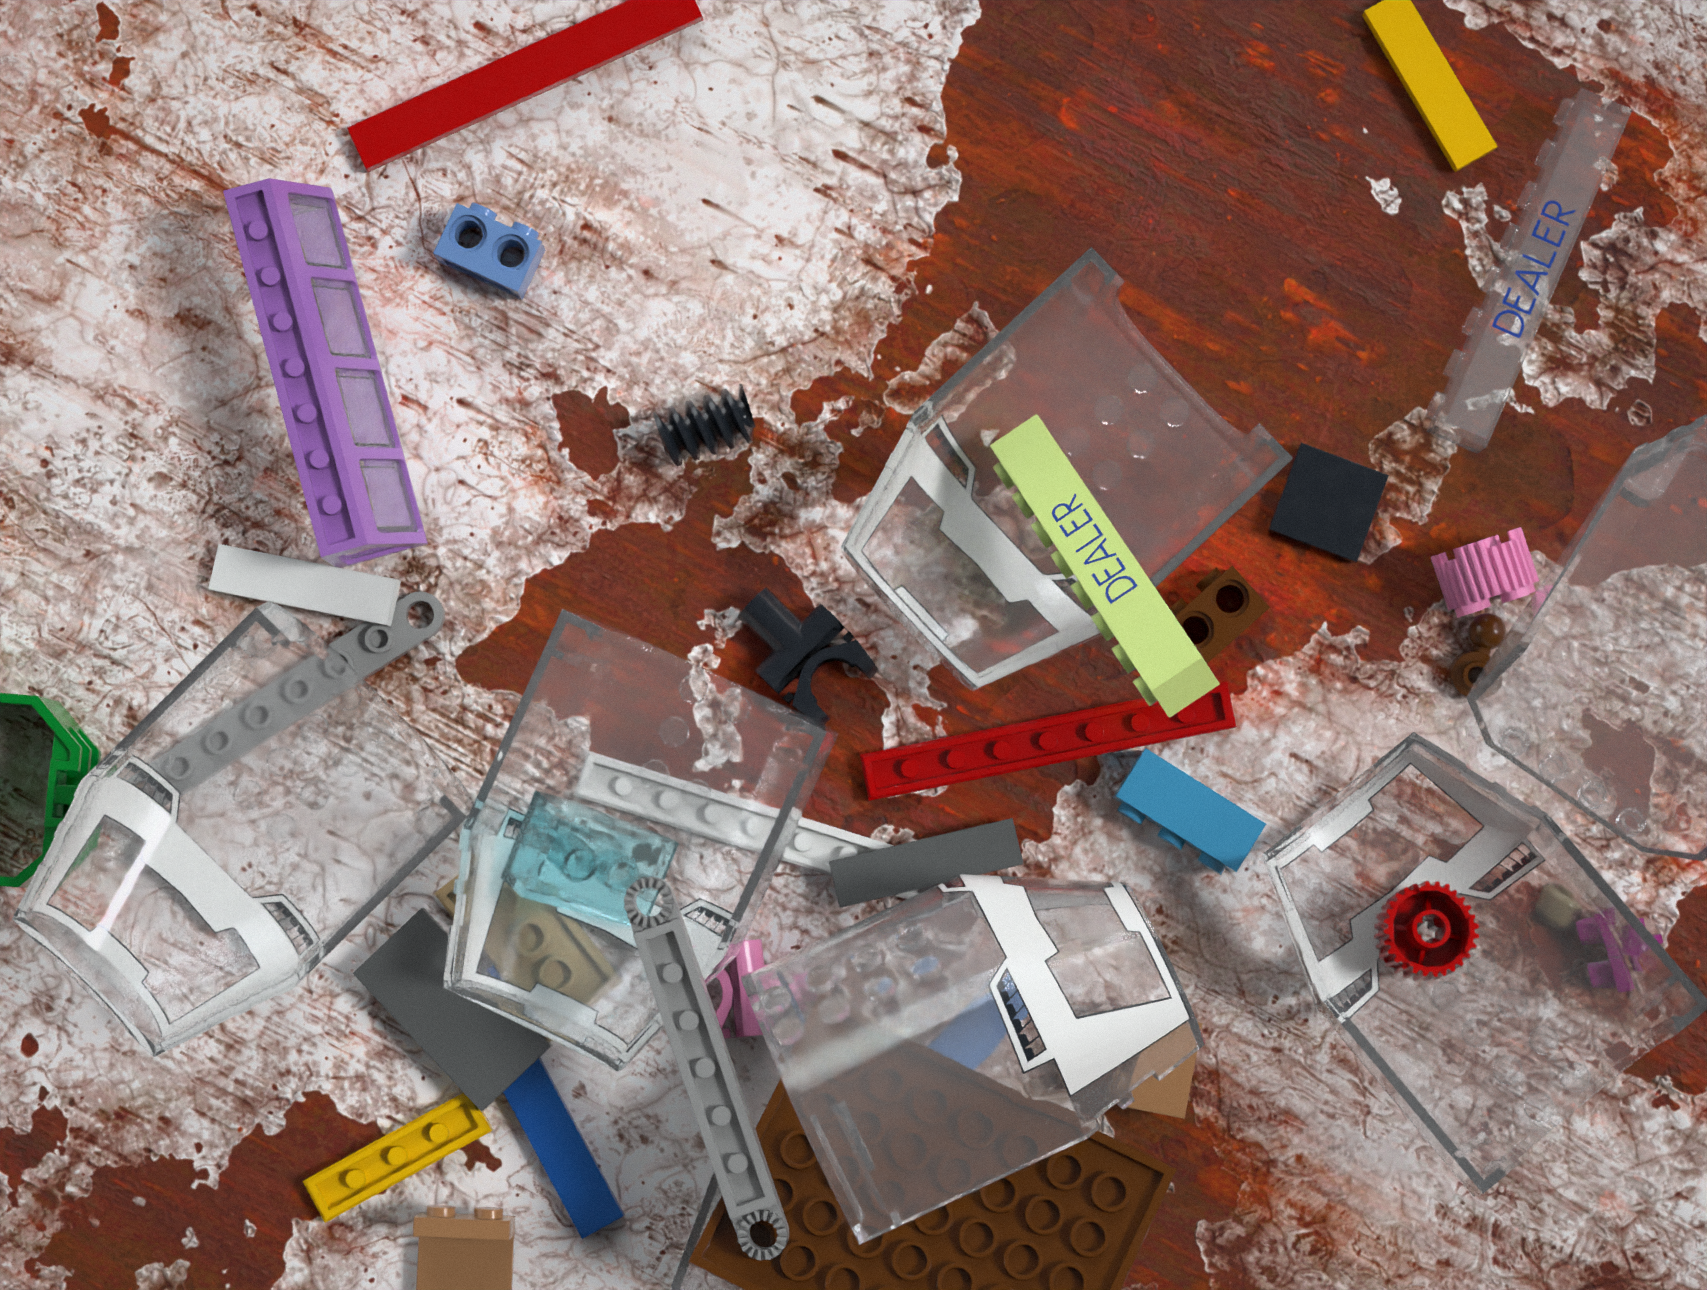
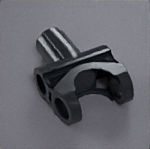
M766 587L737 616L772 651L754 671L778 695L800 674L795 696L789 691L784 697H780L821 728L830 718L817 705V699L811 690L812 676L817 668L827 662H844L852 668L856 666L869 679L878 671L875 663L852 633L822 604H819L801 621ZM843 629L847 631L842 637L846 643L824 649Z

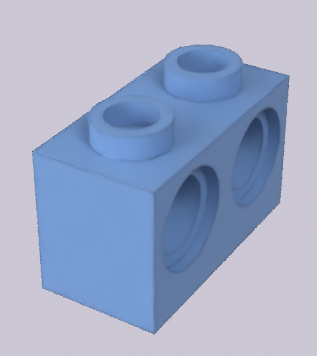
M472 202L470 208L457 203L433 252L438 262L523 300L546 251L542 241L537 239L539 233L519 222H514L512 227L495 220L497 216L495 212L477 203ZM469 228L481 230L483 236L477 246L464 248L459 245L460 235ZM518 247L525 251V257L521 264L516 267H506L501 264V256L508 248Z

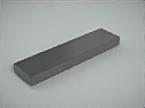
M1013 818L829 861L839 908L939 885L948 880L951 882L952 880L956 881L961 874L982 875L1024 864Z

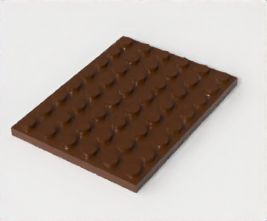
M821 996L755 1128L789 1226L788 1242L782 1252L770 1260L760 1261L749 1257L745 1251L743 1252L738 1242L732 1220H730L723 1196H721L688 1262L741 1290H1121L1177 1169ZM767 1220L756 1221L750 1228L752 1241L760 1247L774 1245L778 1234L774 1225Z

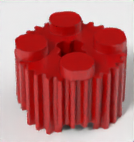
M1424 881L1419 885L1415 883L1390 897L1386 904L1381 907L1383 912L1377 914L1376 918L1380 922L1374 925V928L1378 930V933L1374 935V939H1378L1380 942L1376 945V949H1379V957L1385 966L1394 969L1396 974L1402 971L1403 978L1412 976L1413 981L1423 979V981L1436 980L1464 965L1463 961L1471 956L1468 952L1477 947L1473 941L1479 938V934L1475 933V929L1479 928V924L1474 923L1475 914H1469L1468 912L1472 907L1463 904L1465 898L1456 897L1457 891L1455 889L1451 891L1449 884L1441 887L1439 881H1435L1432 884L1429 881ZM1423 920L1427 921L1428 930L1435 931V938L1433 937L1426 942L1422 940L1421 935L1417 931V926L1423 924Z

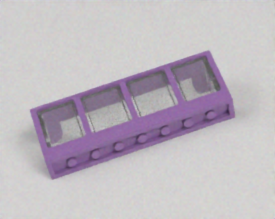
M268 178L224 190L225 201L320 557L334 567L343 568L427 545L426 534L332 188Z

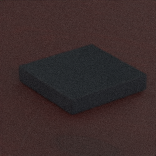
M1300 443L1267 531L1355 564L1359 558L1389 475Z

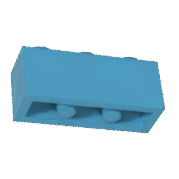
M1146 748L1140 752L1112 797L1121 803L1117 809L1118 812L1139 825L1143 823L1144 819H1147L1161 828L1157 834L1159 838L1179 850L1183 848L1184 844L1201 853L1197 861L1219 875H1222L1225 869L1231 873L1238 871L1266 826V823Z

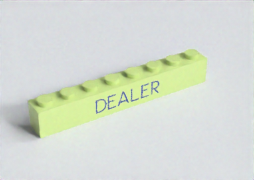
M1037 414L992 443L990 447L1000 461L993 466V469L1008 490L1015 485L1019 489V491L1011 495L1027 519L1033 515H1036L1038 518L1036 522L1031 524V527L1046 549L1054 544L1058 550L1050 556L1066 579L1072 575H1075L1078 581L1070 586L1085 609L1088 610L1095 605L1099 611L1091 616V619L1106 641L1113 637H1116L1119 644L1113 647L1112 651L1126 672L1130 673L1137 669L1141 675L1133 680V683L1147 704L1151 706L1158 701L1170 718L1220 685L1199 651Z

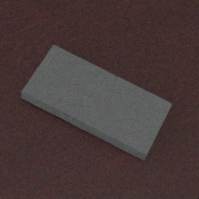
M421 908L353 974L478 1109L483 1112L553 1045L506 995L477 985L455 981L459 945L425 908ZM475 963L473 972L487 976Z

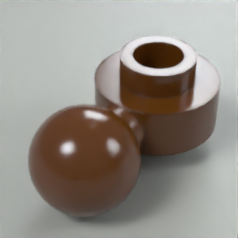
M1484 613L1472 620L1469 626V638L1474 644L1473 648L1470 651L1459 654L1450 666V682L1454 689L1464 696L1470 698L1484 697L1490 694L1498 683L1499 669L1496 662L1490 657L1492 650L1498 648L1504 642L1507 631L1505 623L1497 615ZM1479 666L1483 670V678L1480 682L1473 684L1468 679V672L1472 667Z

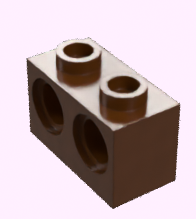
M1233 566L1223 574L1216 567L1196 585L1202 592L1189 604L1181 598L1170 608L1181 626L1188 619L1197 620L1203 625L1205 638L1202 643L1194 644V646L1206 663L1210 662L1270 608ZM1227 588L1237 593L1240 605L1236 612L1226 613L1218 607L1216 595L1220 589Z

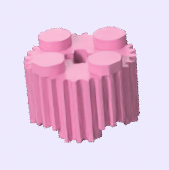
M1521 527L1507 531L1510 541L1501 543L1499 535L1453 549L1456 559L1448 561L1445 552L1431 557L1448 611L1455 609L1457 618L1490 607V597L1500 595L1502 603L1536 592L1533 583L1539 581Z

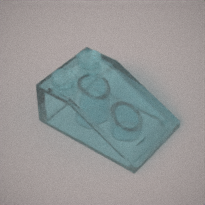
M535 790L500 878L522 898L631 926L626 910H624L623 900L626 890L633 882L644 877L654 876L664 880L679 843L676 840L576 801ZM647 887L638 893L636 903L638 909L643 914L650 916L659 891Z

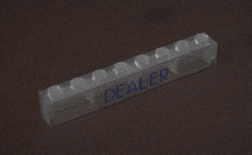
M1582 87L1571 99L1564 97L1553 119V123L1559 125L1553 141L1546 139L1537 155L1535 165L1541 167L1535 183L1528 180L1520 194L1516 206L1522 208L1523 211L1516 225L1511 222L1508 224L1500 240L1498 248L1505 252L1499 266L1491 264L1483 279L1480 290L1486 292V296L1480 309L1473 306L1466 318L1462 332L1467 334L1468 337L1462 351L1454 349L1446 364L1443 374L1449 376L1450 379L1444 392L1436 391L1429 403L1425 416L1432 420L1426 432L1476 454L1487 447L1633 109Z

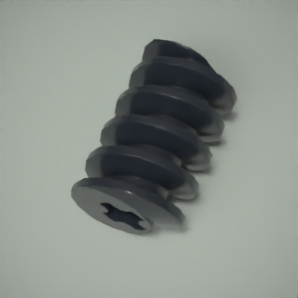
M739 384L738 399L736 400L727 389L721 390L720 405H717L709 395H705L703 397L702 411H699L691 400L686 401L685 416L683 417L673 406L668 407L667 422H663L656 412H653L665 453L677 467L682 465L684 450L695 461L700 460V448L703 444L712 455L718 454V439H722L730 449H734L736 446L737 433H740L748 444L753 443L754 428L756 426L742 384Z

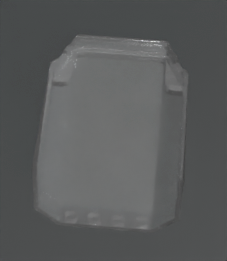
M1707 414L1695 419L1690 425L1680 426L1670 431L1666 436L1651 443L1646 442L1631 452L1491 656L1466 697L1486 745L1639 851L1698 861L1707 859Z

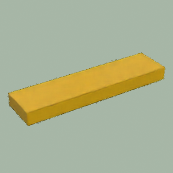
M1383 0L1365 10L1362 14L1364 20L1454 172L1494 151L1498 146L1412 1Z
M462 1093L309 1177L303 1183L326 1223L493 1131V1128L484 1111L481 1112Z

